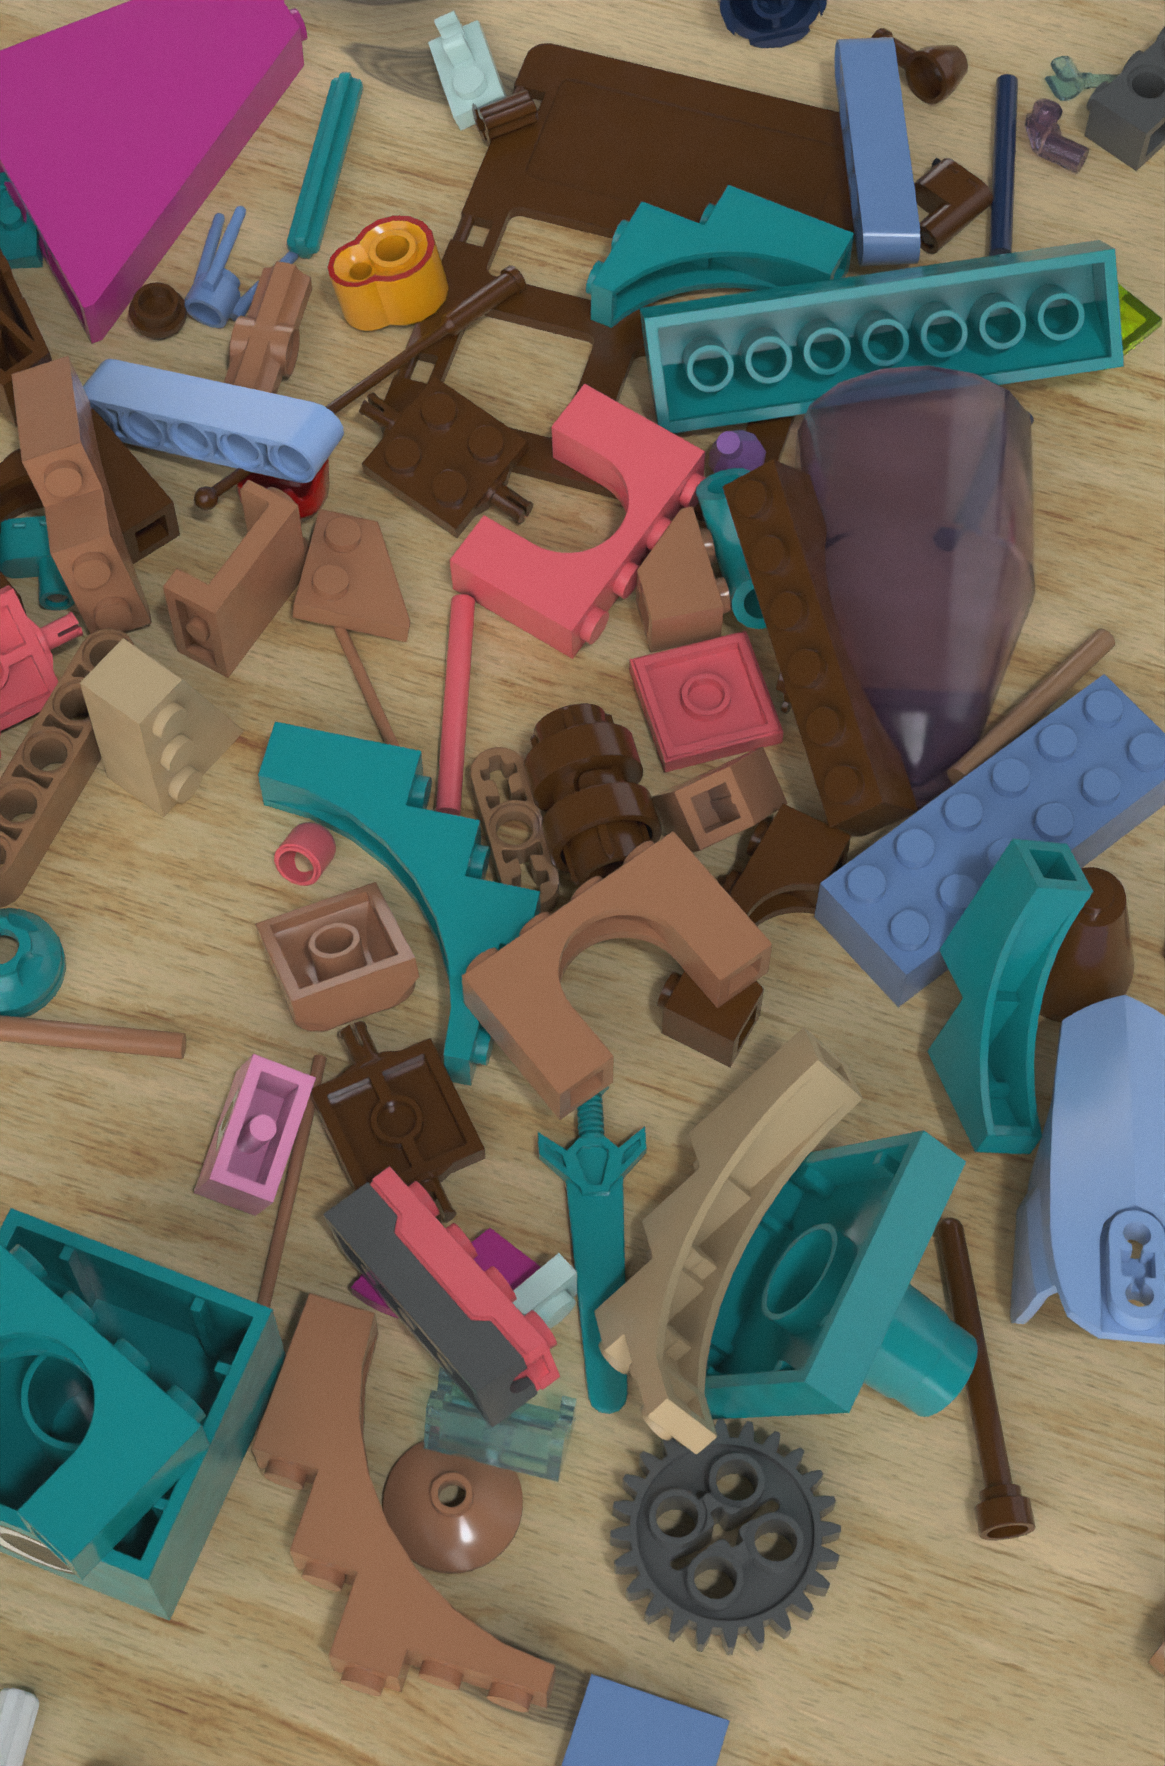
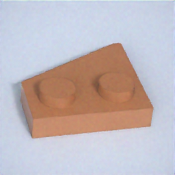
M319 509L294 600L292 617L407 642L411 621L378 521Z

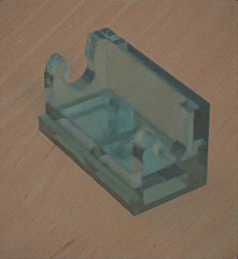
M440 1367L437 1391L431 1390L426 1406L423 1448L559 1482L575 1425L577 1399L563 1395L560 1411L525 1403L492 1428Z

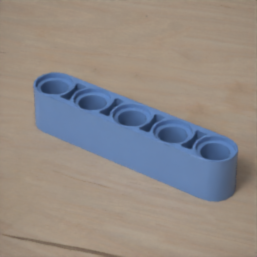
M893 37L837 39L834 63L835 82L858 263L860 266L917 264L920 256V224Z

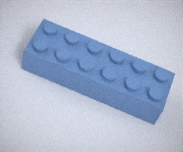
M1103 674L822 881L819 887L814 917L895 1005L900 1007L948 970L939 949L1012 838L1066 843L1080 868H1083L1165 805V733Z

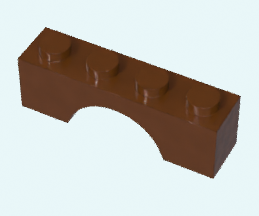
M782 803L771 823L764 820L759 823L746 851V854L752 857L742 873L736 870L731 871L723 884V888L757 927L763 922L783 914H815L820 883L846 864L851 835L836 828H830L828 824ZM674 971L667 979L657 1002V1006L663 1008L662 1034L731 1068L760 1017L764 988L755 981L719 1008H716L685 971L683 975Z

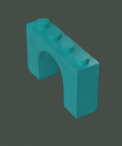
M0 1244V1364L23 1356H51L76 1366L93 1383L94 1412L85 1438L74 1453L17 1511L27 1529L76 1576L83 1580L210 1447L203 1427L200 1424L206 1415L199 1405L178 1386L173 1385L165 1393L147 1376L153 1367L131 1343L121 1337L112 1345L95 1330L94 1327L100 1322V1319L75 1293L68 1290L60 1298L42 1281L48 1276V1272L25 1248L17 1244L9 1252Z

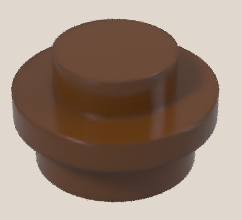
M155 282L146 284L136 291L130 303L129 318L131 325L139 334L145 337L165 338L178 332L186 322L187 310L184 305L185 301L174 288L165 283Z

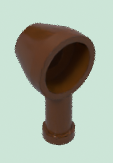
M880 28L871 38L893 37V34L885 28ZM893 37L897 64L905 70L910 89L921 101L927 104H936L946 99L955 91L966 75L968 61L964 52L955 45H931L915 50Z

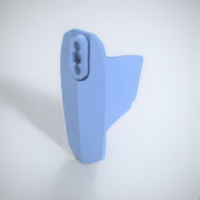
M1121 995L1091 1004L1063 1019L1060 1025L1051 1105L1030 1174L1028 1192L1016 1213L1010 1319L1011 1323L1025 1324L1035 1315L1049 1296L1058 1292L1067 1317L1099 1339L1165 1344V1016L1134 998ZM1127 1240H1134L1143 1245L1138 1259L1130 1258L1132 1244ZM1128 1300L1140 1301L1145 1306L1139 1307L1133 1305Z

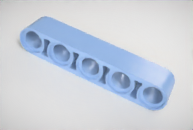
M116 359L104 360L83 385L91 408L93 407L123 443L236 469L241 468L245 471L298 483H307L314 479L344 435V429L338 417L318 403Z

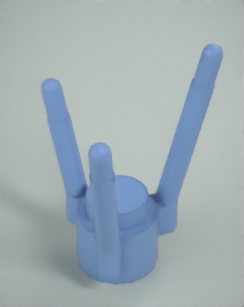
M243 206L236 207L219 247L218 244L225 217L222 213L215 214L193 285L184 299L187 312L195 320L209 327L222 328L226 325L229 318L236 322L240 315L245 316L251 306L253 295L259 283L258 280L241 297L238 290L240 287L239 279L232 272L224 268L246 215V209ZM289 251L279 262L293 264L297 260L298 254Z

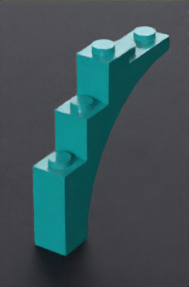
M275 722L258 774L264 805L311 819L350 839L386 867L416 902L439 945L450 985L451 1010L443 1054L444 1066L452 1082L471 1086L477 1064L487 1066L489 1063L494 1039L464 1004L462 975L466 973L468 965L479 954L491 948H496L499 951L519 937V933L525 924L541 913L540 891L484 880L489 864L490 846L481 845L480 820L427 810L432 778L423 775L422 753L420 750Z

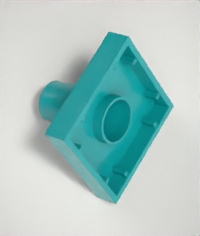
M924 1130L814 1151L808 1154L785 1183L761 1219L736 1266L721 1303L706 1365L704 1394L712 1419L850 1413L863 1383L887 1398H894L921 1417L932 1416L940 1412L958 1396L974 1369L978 1354L977 1341L972 1334L949 1319L947 1313L911 1285L910 1281L966 1163L964 1159Z

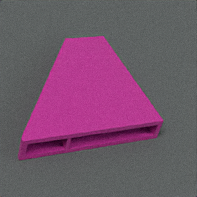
M130 0L0 50V172H5L10 182H4V185L15 206L21 210L25 223L27 210L37 228L42 255L92 344L104 339L129 305L136 291L143 286L303 68L302 41L307 40V30L299 11L296 8L289 10L284 0Z

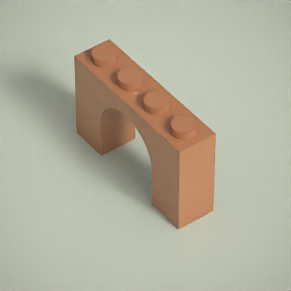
M673 831L656 843L646 841L637 846L626 857L623 866L604 879L601 876H595L587 880L575 891L569 903L553 914L543 912L533 917L521 929L518 938L499 951L496 948H491L482 952L468 965L466 973L462 975L463 998L466 1007L559 1120L613 1083L614 1056L572 1007L561 987V980L566 969L585 949L596 943L614 938H634L650 942L670 954L716 1008H719L769 971L772 943Z

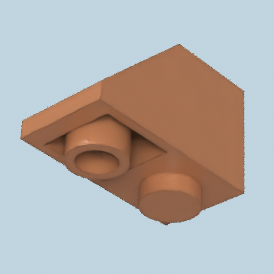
M693 506L680 509L637 570L636 605L651 653L721 637L723 614L731 612V600L724 577L715 578L711 564L715 563L716 556L711 532L708 528H699Z
M759 747L652 796L655 808L667 835L673 831L691 852L705 849L752 827L779 810L782 803L788 804L764 747Z

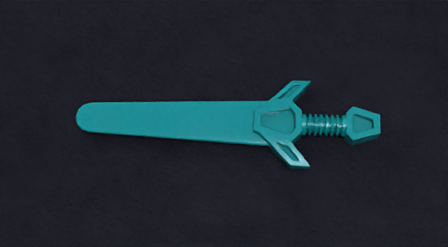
M607 1086L577 1108L579 1138L568 1150L539 1132L538 1148L539 1159L566 1183L574 1266L577 1271V1295L588 1397L592 1407L598 1412L611 1414L618 1412L626 1403L628 1395L627 1374H622L614 1369L602 1355L599 1349V1342L602 1340L594 1311L625 1284L623 1179L646 1154L647 1146L645 1126L619 1148L605 1137L602 1095L609 1089V1086Z

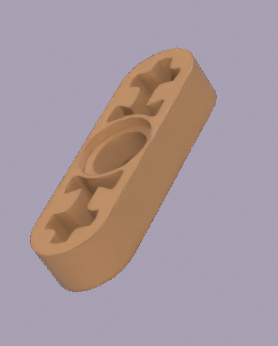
M489 748L481 752L472 763L471 786L486 842L490 846V856L498 883L521 887V868L519 864L530 861L533 881L536 885H540L541 913H550L557 905L559 899V874L557 868L551 862L541 827V813L534 803L524 770V759L517 752L509 748ZM501 770L502 775L508 778L509 801L500 803L496 783L494 780H490V773L493 771ZM519 820L528 824L533 833L526 842L511 845L503 842L498 837L497 831L505 822Z

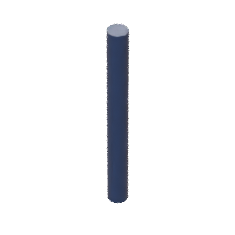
M1011 74L1001 75L996 80L992 171L993 202L991 204L989 256L1012 253L1018 79Z

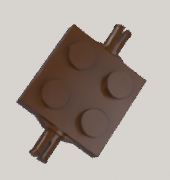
M435 376L416 399L400 411L379 398L374 392L367 396L368 402L366 400L363 401L359 413L385 430L382 440L362 463L364 474L451 535L458 538L475 516L489 509L492 505L515 520L517 524L523 523L525 516H529L533 503L507 486L512 470L529 451L527 439Z
M363 1021L354 1022L355 1033L361 1046L350 1025L342 1029L340 1036L344 1040L355 1064H352L340 1077L312 1088V1102L354 1191L367 1182L370 1184L375 1176L390 1166L407 1186L415 1181L419 1182L433 1201H436L447 1223L457 1213L453 1209L441 1182L451 1173L486 1159L485 1148L431 1038L401 1051H383L378 1053L367 1030L366 1023ZM439 1214L436 1218L442 1224L441 1215Z

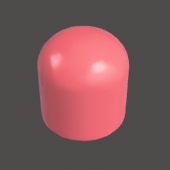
M312 822L301 823L291 830L276 850L274 855L276 868L286 880L300 886L312 885L320 878L333 860L336 852L335 840L332 834L322 825ZM297 852L309 859L313 870L301 872L297 869L295 865V855Z

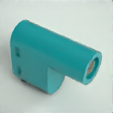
M46 516L12 518L1 522L0 571L2 574L10 578L38 577L39 603L46 609L60 611L72 607L75 602L50 554Z

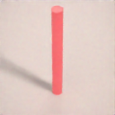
M458 594L451 599L436 799L437 812L460 816L475 612V599L466 594Z

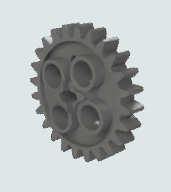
M718 1418L715 1425L717 1437L697 1455L687 1447H681L674 1438H671L669 1441L662 1439L661 1448L664 1456L662 1460L645 1451L639 1455V1465L646 1478L625 1474L622 1488L634 1501H614L612 1516L629 1524V1526L611 1530L610 1545L630 1550L614 1561V1571L618 1575L636 1574L637 1577L626 1588V1598L628 1601H634L649 1596L651 1601L646 1609L644 1618L648 1625L666 1614L672 1618L669 1640L674 1642L688 1627L696 1630L695 1643L697 1651L703 1652L711 1634L721 1635L726 1654L733 1655L737 1636L746 1633L750 1643L758 1651L763 1648L764 1628L769 1625L783 1639L789 1637L791 1632V1624L787 1615L789 1611L807 1621L812 1617L814 1608L804 1593L826 1596L830 1583L816 1569H836L839 1555L821 1545L838 1540L841 1533V1525L821 1521V1518L834 1510L836 1500L834 1496L814 1497L813 1492L821 1484L823 1473L821 1470L811 1471L803 1475L799 1473L798 1469L804 1455V1450L801 1447L782 1457L777 1453L780 1441L779 1432L774 1431L761 1445L754 1442L753 1422L747 1421L739 1437L735 1438L729 1437L724 1419ZM739 1474L746 1477L752 1483L755 1492L747 1499L741 1501L731 1500L719 1491L716 1483L726 1475ZM775 1501L779 1505L777 1511L761 1515L742 1525L738 1532L736 1546L731 1547L725 1539H721L699 1553L686 1567L680 1570H674L671 1567L670 1563L674 1559L690 1555L696 1550L699 1551L711 1542L714 1525L719 1523L723 1530L726 1532L731 1531L750 1518L765 1503ZM680 1510L687 1513L693 1519L696 1527L689 1535L681 1538L671 1537L664 1534L659 1528L657 1519L664 1512ZM777 1533L784 1536L790 1542L793 1554L782 1561H770L757 1551L755 1541L764 1534ZM709 1569L719 1570L731 1579L734 1590L726 1597L711 1599L704 1596L697 1589L694 1582L695 1578L701 1572Z

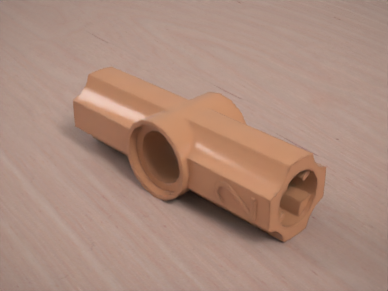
M276 261L275 265L263 268L247 317L240 315L234 324L229 347L230 366L224 383L277 394L282 377L289 378L292 375L299 351V327L312 291L311 277L301 272L296 265Z

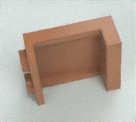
M247 480L240 489L247 534L211 582L207 584L177 568L163 586L177 651L227 678L230 677L298 586L306 560L298 504L280 489L274 487L266 489L250 480Z

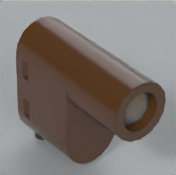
M936 158L932 162L931 169L914 183L917 205L929 213L919 222L920 248L929 254L937 253L993 202V195L989 187L981 179L950 158H944L943 160Z

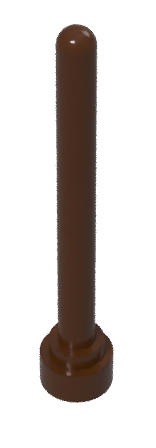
M945 1218L939 1223L937 1234L953 1320L972 1334L978 1345L976 1363L966 1383V1389L985 1489L979 1492L981 1503L977 1504L974 1508L979 1536L984 1540L993 1541L1013 1539L1027 1535L1036 1528L1030 1498L1022 1496L1021 1487L1012 1482L964 1227L956 1218Z

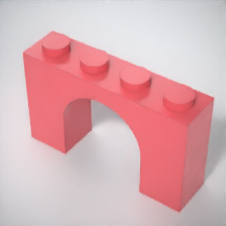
M586 384L581 387L551 427L553 458L607 488L617 497L626 512V516L619 529L608 540L594 548L581 552L562 553L541 548L483 515L449 560L454 590L461 594L472 596L476 603L572 659L585 642L591 645L600 637L609 619V609L618 597L626 599L637 586L638 568L680 509L691 506L694 508L698 504L696 488L706 478L704 477V450Z

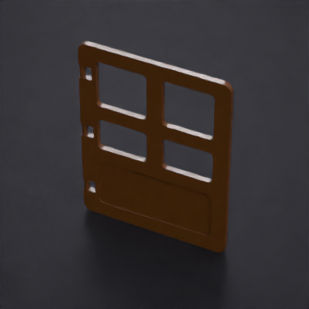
M542 43L534 46L525 57L514 84L512 95L528 90L533 99L542 101L538 110V121L491 140L462 210L458 227L453 239H450L442 259L449 287L446 299L434 314L415 324L406 349L441 325V317L497 278V276L491 275L489 270L508 222L516 216H523L613 239L622 220L630 221L641 201L699 223L709 203L716 205L727 186L730 185L854 233L839 112L557 44ZM473 225L490 229L483 247L466 243ZM526 284L524 291L518 295L513 294L484 315L591 343L593 349L576 394L586 384L618 402L633 361L638 357H646L639 309L610 328L591 320V300ZM655 302L648 304L644 307L654 306ZM465 329L456 336L445 335L399 368L397 375L393 377L384 401L400 411L416 399L434 376L444 382ZM418 360L435 364L428 383L411 380ZM795 415L748 422L746 431L753 433L766 451L764 464L772 459L780 462ZM511 428L527 439L529 451L512 472L617 499L607 488L553 458L552 437H545ZM698 502L694 507L696 518L699 521L705 522Z

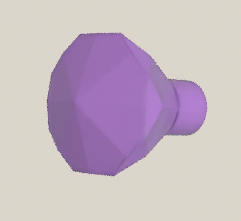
M744 430L725 431L713 443L709 452V466L714 473L731 468H744L752 471L764 464L766 451L753 433Z

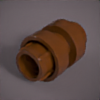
M588 703L568 705L544 716L534 728V735L530 739L533 748L525 758L524 770L535 805L546 812L542 819L541 827L551 862L557 869L570 873L573 884L580 887L587 880L595 876H601L604 879L623 866V862L629 853L646 841L658 842L662 835V828L651 793L647 788L639 785L643 776V767L632 733L626 727L615 724L612 715L605 713L600 706Z

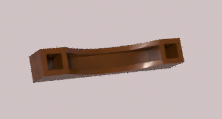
M772 459L722 487L829 827L868 835L919 811L901 754L869 703L852 667L839 632L826 574L825 544L827 526L810 474Z

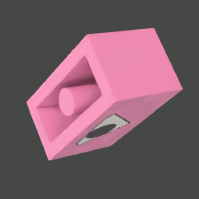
M253 1054L236 1071L194 1193L254 1216L274 1202L316 1077Z

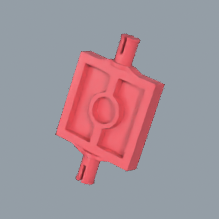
M9 585L0 589L1 731L42 710L59 682L53 670L51 650L83 635L81 627L77 625L79 622L72 612L39 628L26 616L14 589Z

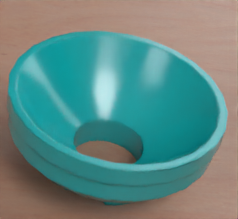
M2 908L0 909V935L10 936L17 940L19 948L16 955L10 961L0 964V1015L25 1018L44 1008L56 996L64 980L66 957L59 937L45 920L23 909Z

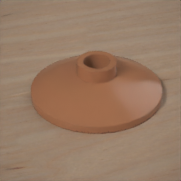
M443 1434L418 1443L398 1460L386 1482L383 1511L388 1525L411 1561L434 1572L458 1574L479 1569L495 1560L505 1551L515 1537L521 1522L523 1494L519 1477L507 1457L495 1446L470 1435ZM448 1486H458L464 1490L466 1497L460 1505L447 1507L439 1500L441 1491Z

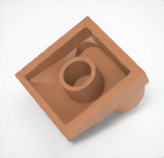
M376 882L255 924L268 959L286 997L291 1018L298 1027L305 1030L328 1031L382 1010L393 1008L405 1001L413 993L416 980L420 977L415 956Z

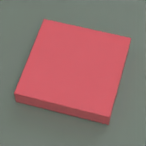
M746 631L630 659L629 671L665 773L752 751L759 747H768L782 743L784 732Z

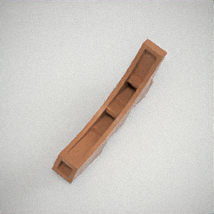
M309 1293L252 1450L258 1467L265 1469L263 1475L271 1482L295 1490H302L305 1482L313 1484L290 1548L295 1568L303 1570L301 1578L308 1583L331 1591H341L344 1583L352 1585L328 1655L333 1671L342 1673L340 1683L364 1694L381 1696L384 1687L402 1692L410 1665L420 1668L418 1677L428 1683L450 1690H459L463 1681L488 1689L487 1699L510 1710L528 1712L530 1704L547 1708L556 1681L555 1665L502 1643L457 1612L416 1569L387 1523L370 1478L364 1442L366 1384L379 1335L375 1313Z

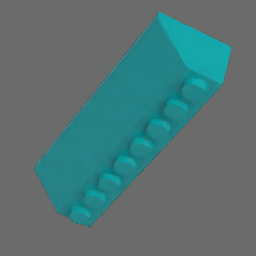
M1101 240L639 308L656 421L659 426L672 433L1124 367L1115 248Z

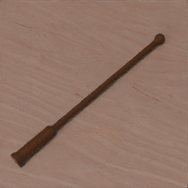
M512 265L504 268L500 276L441 317V325L325 407L336 414L445 335L456 336L513 294L518 295L526 289V282L521 272ZM238 468L214 486L199 488L194 495L196 506L205 511L213 509L218 503L219 496L253 472Z

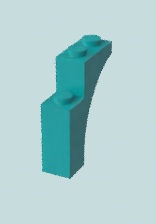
M730 185L727 186L716 205L712 203L707 205L699 223L641 201L630 221L622 220L618 225L612 239L611 252L605 262L599 260L591 269L586 283V293L591 295V320L612 328L639 308L669 296L695 290L715 288L764 290L845 278L849 271L854 233Z
M1012 838L939 949L963 999L927 1052L975 1152L1030 1154L1042 1138L1035 1094L1034 1062L1038 1018L1043 994L1058 950L1080 910L1094 892L1066 843Z

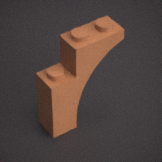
M69 356L11 374L22 463L45 507L50 554L90 634L107 628L126 632L151 624L150 608L129 555L107 485L94 431L90 401Z

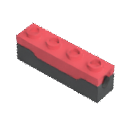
M389 1166L375 1176L370 1184L367 1182L323 1215L342 1253L493 1428L536 1396L538 1390L545 1389L560 1377L550 1349L557 1345V1341L549 1327L535 1311L531 1310L526 1315H523L516 1308L513 1302L517 1298L513 1289L494 1266L483 1271L473 1260L478 1256L477 1252L460 1227L452 1223L445 1228L438 1221L436 1216L440 1214L439 1210L423 1186L417 1181L407 1186Z

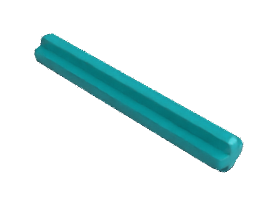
M341 72L339 77L331 81L287 238L288 250L297 253L302 259H309L312 254H316L320 250L363 93L362 81L353 78L350 72Z

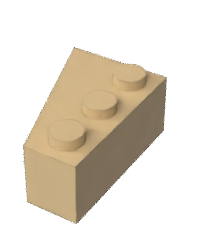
M124 638L80 682L107 778L162 817L177 802L184 803L194 795L200 786L202 776L244 732V730L182 678Z

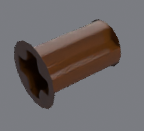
M523 90L481 107H477L474 103L472 104L477 129L487 146L490 145V140L538 121L536 105L528 90Z

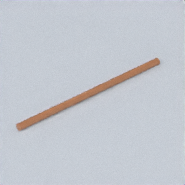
M303 537L305 556H307L309 544L307 539ZM332 626L384 743L399 746L348 630Z
M314 1055L310 1076L316 1077L313 1088L321 1085L327 1060L323 1055ZM311 1094L295 1137L257 1301L258 1304L270 1308L316 1109L312 1102Z

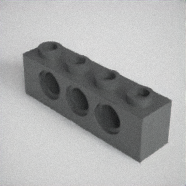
M1165 26L1159 33L1155 43L1145 52L1141 50L1136 51L1129 58L1122 72L1112 82H1102L1094 90L1087 103V110L1090 111L1084 136L1135 171L1142 167L1165 145Z

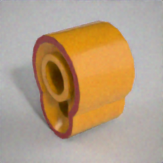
M393 215L376 220L363 228L353 241L338 248L330 257L328 263L329 276L344 318L350 326L359 330L373 331L388 325H409L423 321L434 314L444 303L449 288L432 230L423 221L411 216Z

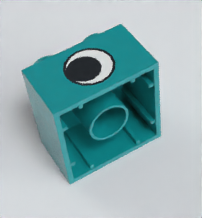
M10 1208L0 1228V1244L9 1252L19 1244L33 1255L48 1272V1276L42 1282L60 1298L68 1290L81 1298L100 1319V1322L94 1329L112 1345L121 1337L131 1343L153 1367L147 1376L165 1393L173 1385H176L188 1394L206 1415L200 1424L203 1427L210 1447L98 1565L81 1580L27 1529L17 1511L74 1453L85 1438L94 1412L93 1383L76 1366L59 1358L31 1355L6 1361L0 1364V1552L170 1621L265 1413L286 1357L273 1309Z

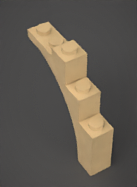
M805 1027L795 1034L688 1133L697 1158L693 1163L696 1172L642 1220L650 1247L647 1251L649 1262L594 1311L602 1340L599 1342V1349L614 1369L622 1374L630 1372L638 1384L643 1401L640 1412L647 1425L660 1438L669 1441L674 1437L696 1455L717 1437L704 1394L706 1365L719 1309L736 1266L761 1219L785 1183L826 1134L863 1100L849 1066Z

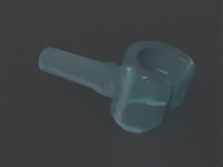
M1060 56L1052 60L1050 64L1056 75L1046 76L1045 81L1060 101H1068L1078 96L1083 89L1097 88L1104 81L1112 82L1119 74L1080 73L1071 57Z

